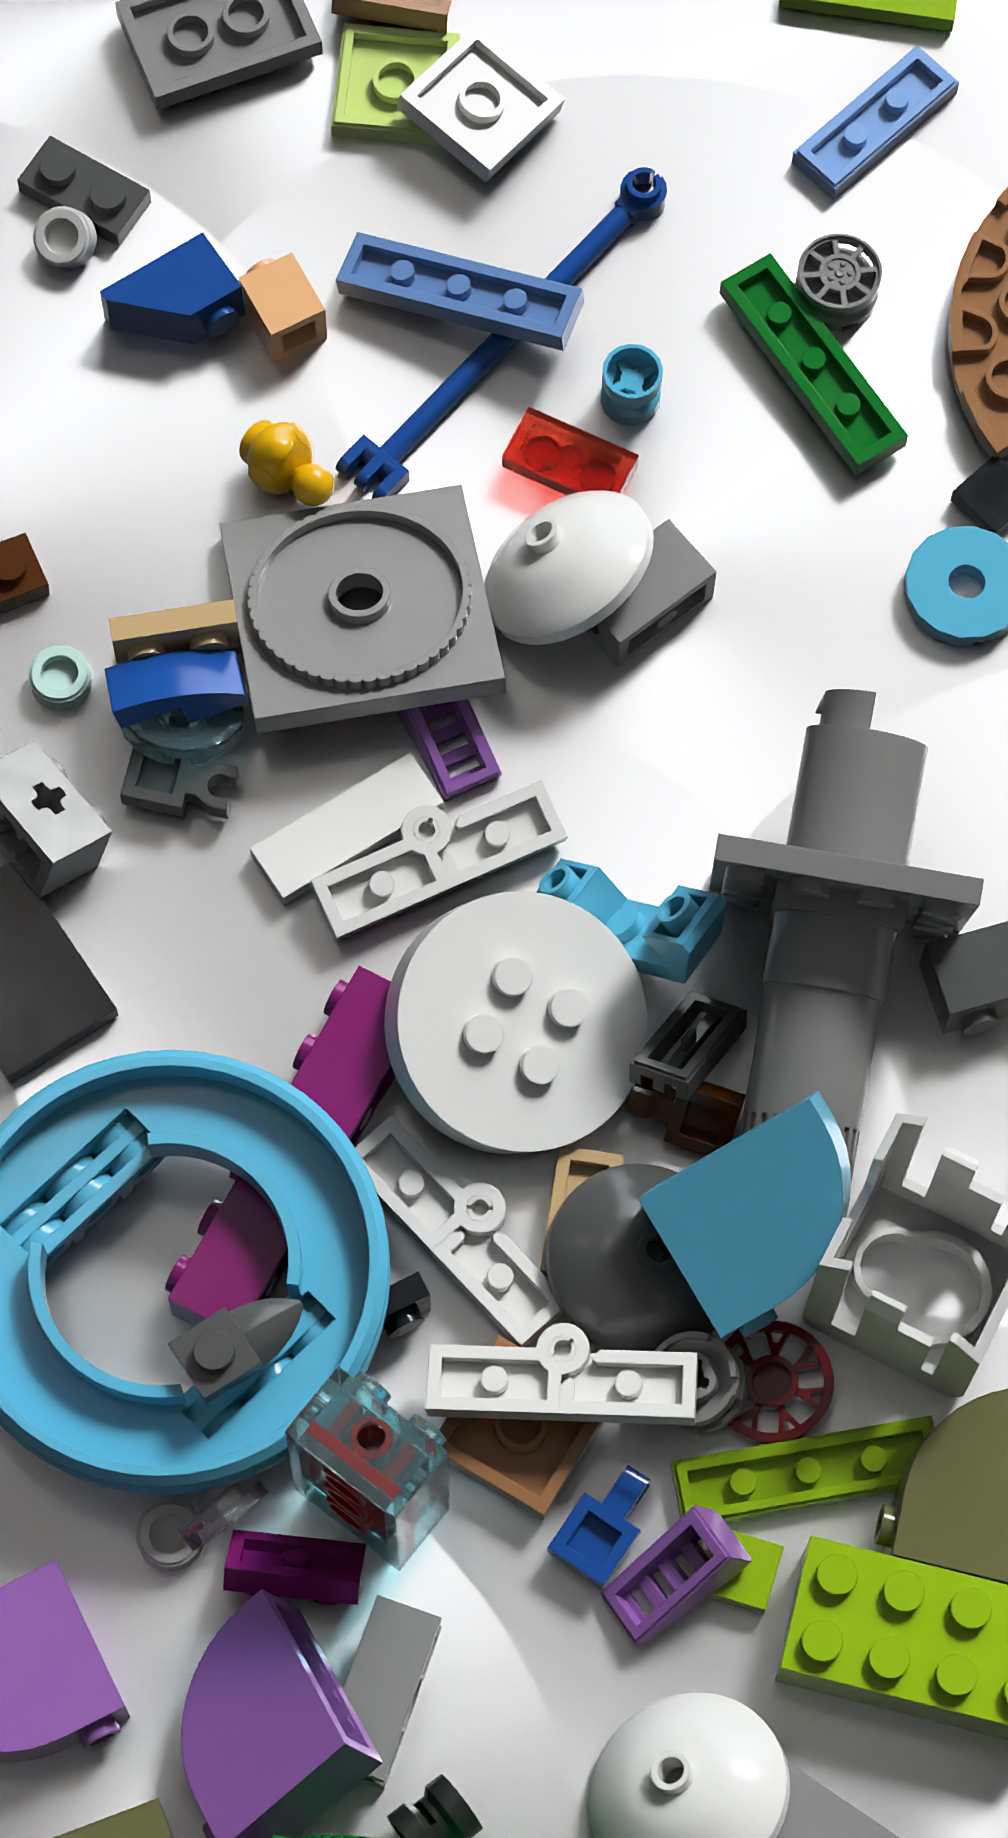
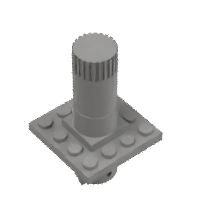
M830 689L825 691L815 712L816 714H821L820 723L806 727L786 845L718 833L709 890L721 892V896L727 904L733 906L758 908L760 899L772 901L769 919H773L762 981L765 989L739 1136L819 1091L841 1130L849 1157L852 1182L881 1005H884L886 1001L895 942L904 929L905 924L910 925L909 935L929 940L945 939L952 932L960 933L980 906L984 879L908 866L928 747L917 740L905 736L870 729L876 692L854 689Z

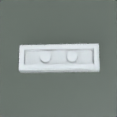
M408 753L250 847V854L283 905H286L311 890L310 880L365 857L398 838L405 816L416 806L432 805L444 810V801L412 754Z

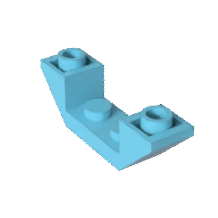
M562 858L555 867L542 877L539 888L536 891L537 893L548 894L567 900L599 919L622 943L638 972L683 984L686 983L721 935L727 904L720 894L678 885L674 892L660 906L630 900L624 896L600 867Z

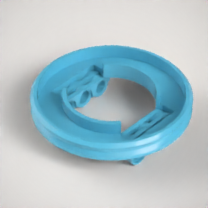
M143 1051L99 1061L57 1079L36 1092L0 1124V1425L19 1444L48 1465L74 1478L103 1488L148 1495L191 1494L221 1488L248 1479L277 1465L307 1444L305 1432L313 1422H316L324 1429L342 1410L359 1386L369 1367L383 1331L389 1302L391 1278L390 1252L383 1209L374 1182L361 1156L343 1130L312 1099L285 1080L257 1066L230 1057L198 1051ZM165 1156L191 1157L217 1164L247 1181L260 1193L277 1216L287 1241L288 1274L286 1285L289 1295L286 1298L300 1300L304 1305L299 1323L281 1352L264 1368L207 1405L194 1386L183 1393L181 1384H140L120 1379L96 1368L72 1349L62 1337L52 1320L45 1289L46 1269L65 1252L72 1241L77 1244L85 1236L84 1231L102 1219L115 1205L120 1196L125 1199L132 1193V1187L147 1177Z

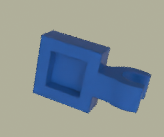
M627 1465L602 1503L585 1492L547 1547V1551L604 1589L641 1534V1530L626 1519L650 1487L648 1484L650 1479L630 1465Z

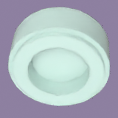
M65 645L48 647L35 656L29 667L28 678L33 696L42 706L50 710L67 711L76 708L87 699L91 692L93 679L89 662L80 651L73 647Z

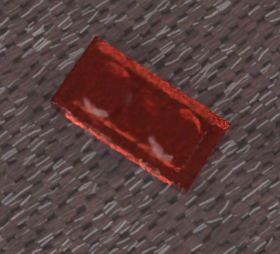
M528 407L502 455V467L564 495L585 491H612L624 494L639 462L638 454L531 407Z

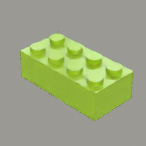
M810 1536L802 1558L775 1681L1008 1740V1585Z

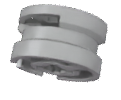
M844 233L824 235L811 242L801 254L795 286L829 331H842V327L856 324L858 327L872 315L877 305L882 280V264L876 251L861 238ZM839 244H849L857 249L853 251L847 248H839ZM863 252L871 260L873 266L861 255Z
M686 1331L669 1337L655 1350L662 1352L697 1353L696 1423L695 1425L679 1426L695 1432H711L731 1423L742 1411L749 1393L748 1372L739 1355L723 1342L704 1332Z

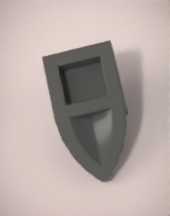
M269 1298L245 1303L230 1311L223 1307L169 1342L168 1346L207 1405L264 1368L281 1352L299 1323L304 1305L297 1299Z

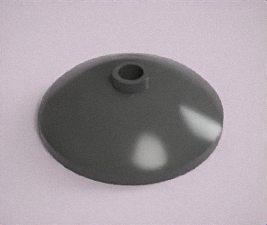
M634 1163L610 1167L586 1179L566 1197L551 1223L546 1241L545 1262L547 1278L553 1297L568 1322L581 1329L589 1342L603 1350L655 1351L662 1342L675 1334L686 1331H699L710 1334L715 1329L638 1200L650 1188L677 1173L671 1169L650 1164ZM648 1242H656L662 1247L664 1251L662 1262H656L648 1256L646 1251Z

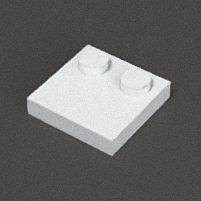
M475 25L400 94L396 108L484 182H487L560 113L565 98Z

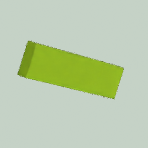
M932 1415L671 1461L670 1468L680 1518L694 1505L713 1509L722 1516L725 1522L894 1493L901 1478L902 1470L911 1454L934 1429Z

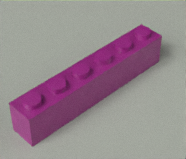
M361 966L357 967L349 983L339 980L333 988L324 1008V1014L329 1016L318 1037L309 1034L302 1042L292 1065L298 1072L291 1083L292 1086L306 1094L328 1113L347 1135L354 1147L359 1143L396 1077L390 1063L384 1030L385 1006L391 981ZM230 1171L229 1178L235 1180L226 1198L223 1202L214 1199L200 1221L197 1234L203 1236L194 1254L191 1258L182 1255L178 1259L165 1285V1290L171 1293L168 1301L172 1315L192 1326L199 1324L223 1307L230 1311L245 1303L271 1298L288 1268L287 1241L277 1216L260 1193L232 1171Z

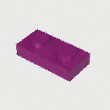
M233 1529L224 1567L223 1590L243 1592L254 1596L263 1589L274 1596L308 1599L325 1605L337 1603L358 1605L365 1567L366 1544Z

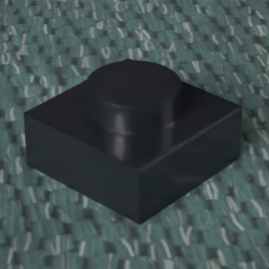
M419 1272L390 1285L388 1308L381 1335L387 1333L390 1339L398 1338L413 1331L425 1321L423 1314L431 1311L430 1293Z

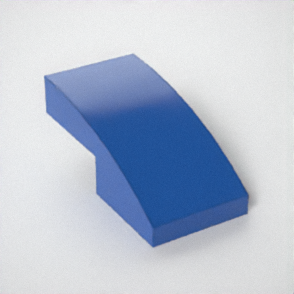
M190 650L170 652L127 661L104 669L112 713L121 729L178 708L182 709L190 724L248 703L240 662L235 651Z

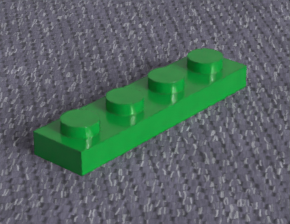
M771 253L721 281L719 294L856 476L906 447L908 440L906 431Z

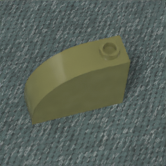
M1008 1389L977 1397L957 1408L943 1419L911 1454L902 1470L901 1478L893 1496L892 1505L883 1504L878 1515L874 1544L884 1546L883 1554L1008 1585Z

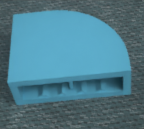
M816 1091L650 1188L638 1198L720 1338L737 1328L745 1338L775 1321L778 1316L773 1308L794 1295L817 1271L819 1263L842 1218H846L848 1213L851 1173L846 1144L833 1114L819 1091Z

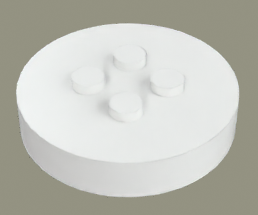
M514 891L488 895L456 907L429 924L415 938L398 963L392 977L385 1006L384 1030L386 1047L396 1079L406 1097L425 1120L438 1131L465 1146L484 1152L517 1155L550 1150L575 1142L592 1133L618 1110L635 1084L630 1081V1062L647 1043L648 1010L643 984L629 953L606 925L583 908L567 900L543 893Z

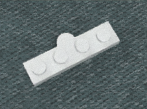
M540 780L461 814L452 821H450L443 810L436 806H416L407 813L401 824V841L310 880V887L336 942L566 841L568 835L543 781Z
M392 1115L355 1147L374 1182L381 1205L512 1343L519 1347H526L562 1315L551 1292L548 1278L506 1234L499 1232L504 1225L506 1205L505 1199L498 1189L482 1182L470 1184L462 1189Z
M568 1323L554 1324L545 1329L538 1338L536 1348L429 1344L425 1410L429 1417L695 1425L698 1356L697 1353L630 1350H599L597 1353H591L589 1341L584 1332L577 1326Z

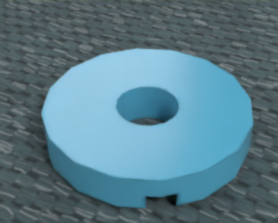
M975 526L949 527L928 536L912 553L903 581L904 595L906 594V601L910 606L909 612L915 623L934 639L955 646H974L975 642H983L988 639L991 642L1004 636L1008 631V542L996 533ZM959 575H968L980 583L982 592L973 598H962L952 592L949 581Z

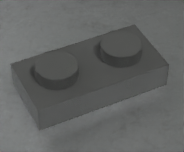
M52 136L47 138L17 179L20 193L50 209L58 206H67L81 211L93 222L97 235L120 247L152 202L149 189Z

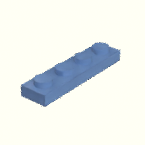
M360 232L356 233L336 278L338 292L342 295L564 351L584 304L583 289Z

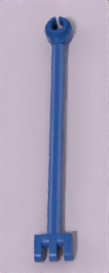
M640 167L628 172L621 182L620 196L615 201V207L545 279L572 285L629 226L633 227L638 221H650L657 218L664 211L667 199V183L663 176L655 175V170L647 167ZM645 185L653 186L654 189L648 193H641L635 190L634 187ZM491 333L380 447L363 434L337 462L335 469L344 477H349L364 462L366 465L355 477L354 485L363 492H366L383 477L384 480L375 489L372 499L397 495L410 481L409 470L399 462L518 339Z

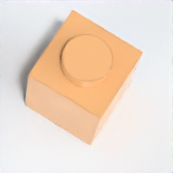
M292 252L276 260L269 258L259 261L250 267L246 274L238 277V281L242 285L245 314L273 363L327 339L326 310Z

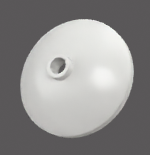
M585 491L566 495L549 502L520 522L496 551L484 584L492 621L496 628L505 637L519 643L529 645L551 644L579 635L611 615L637 587L651 559L654 541L653 530L649 519L640 506L631 498L617 492Z
M697 1692L673 1695L658 1700L636 1712L615 1731L606 1743L595 1764L589 1787L588 1805L591 1826L595 1838H777L788 1810L790 1798L789 1768L783 1749L774 1733L747 1706L731 1698L712 1693ZM677 1767L684 1768L683 1775L678 1781L671 1784L665 1783L666 1776L672 1769Z

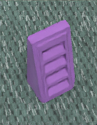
M468 699L435 704L421 711L419 707L398 711L443 800H447L502 775ZM453 712L457 722L430 733L426 722ZM464 733L468 741L467 744L440 755L436 744ZM475 754L480 764L479 766L450 778L446 766Z
M694 1505L600 1592V1595L636 1646H644L734 1578L752 1561V1558L717 1511ZM702 1539L713 1554L712 1558L709 1559L698 1544L699 1540ZM681 1554L684 1555L695 1571L690 1578L676 1561V1558ZM658 1571H661L674 1589V1592L669 1597L653 1577ZM638 1586L655 1608L648 1616L631 1594Z

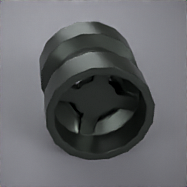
M440 1774L425 1786L424 1796L413 1805L403 1803L387 1816L388 1821L400 1838H472L483 1829L469 1805L443 1774Z

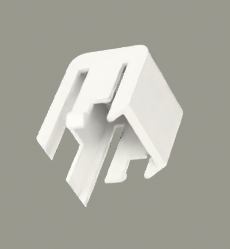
M896 1113L872 1160L865 1184L847 1218H842L819 1263L803 1317L818 1331L943 1394L962 1397L973 1379L1008 1308V1224L1004 1227L994 1222L1006 1196L974 1181L973 1177L980 1161L948 1145L941 1155L929 1188L906 1178L928 1117ZM892 1242L908 1246L913 1250L934 1248L952 1253L968 1266L977 1282L979 1302L976 1313L966 1325L951 1333L937 1335L923 1333L902 1322L908 1306L874 1289L872 1292L868 1289L861 1275V1259L873 1247Z

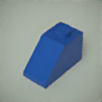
M203 232L100 291L104 319L111 329L189 344H196L209 335L216 337L228 332L236 325L239 318L245 315L242 285Z

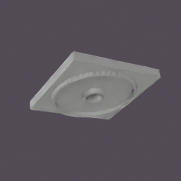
M462 484L219 523L257 734L506 693L504 670ZM358 587L371 588L382 595L376 605L366 610L348 609L338 599L346 591Z

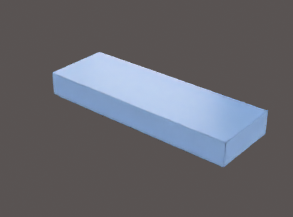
M917 45L793 151L791 163L834 200L956 95L959 82Z

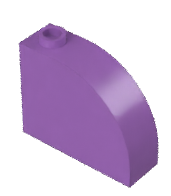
M54 1560L1 1586L0 1762H21L53 1755L81 1742L84 1749H89L118 1735L121 1732L118 1723L129 1718L130 1715L57 1561Z
M261 1589L226 1621L212 1639L198 1663L186 1696L181 1728L183 1765L189 1786L207 1821L203 1825V1832L206 1838H272L273 1835L296 1838L383 1763L300 1609Z

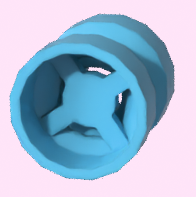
M627 344L614 349L603 363L600 402L603 411L612 421L627 426L640 425L654 417L659 409L663 366L660 358L651 349L643 345Z

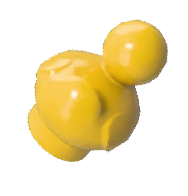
M262 420L253 424L246 431L240 442L239 454L242 461L248 465V475L257 487L276 495L293 491L295 497L301 503L308 506H318L330 499L334 491L333 476L324 466L313 464L314 445L307 431L300 424L295 422L274 424L271 421Z

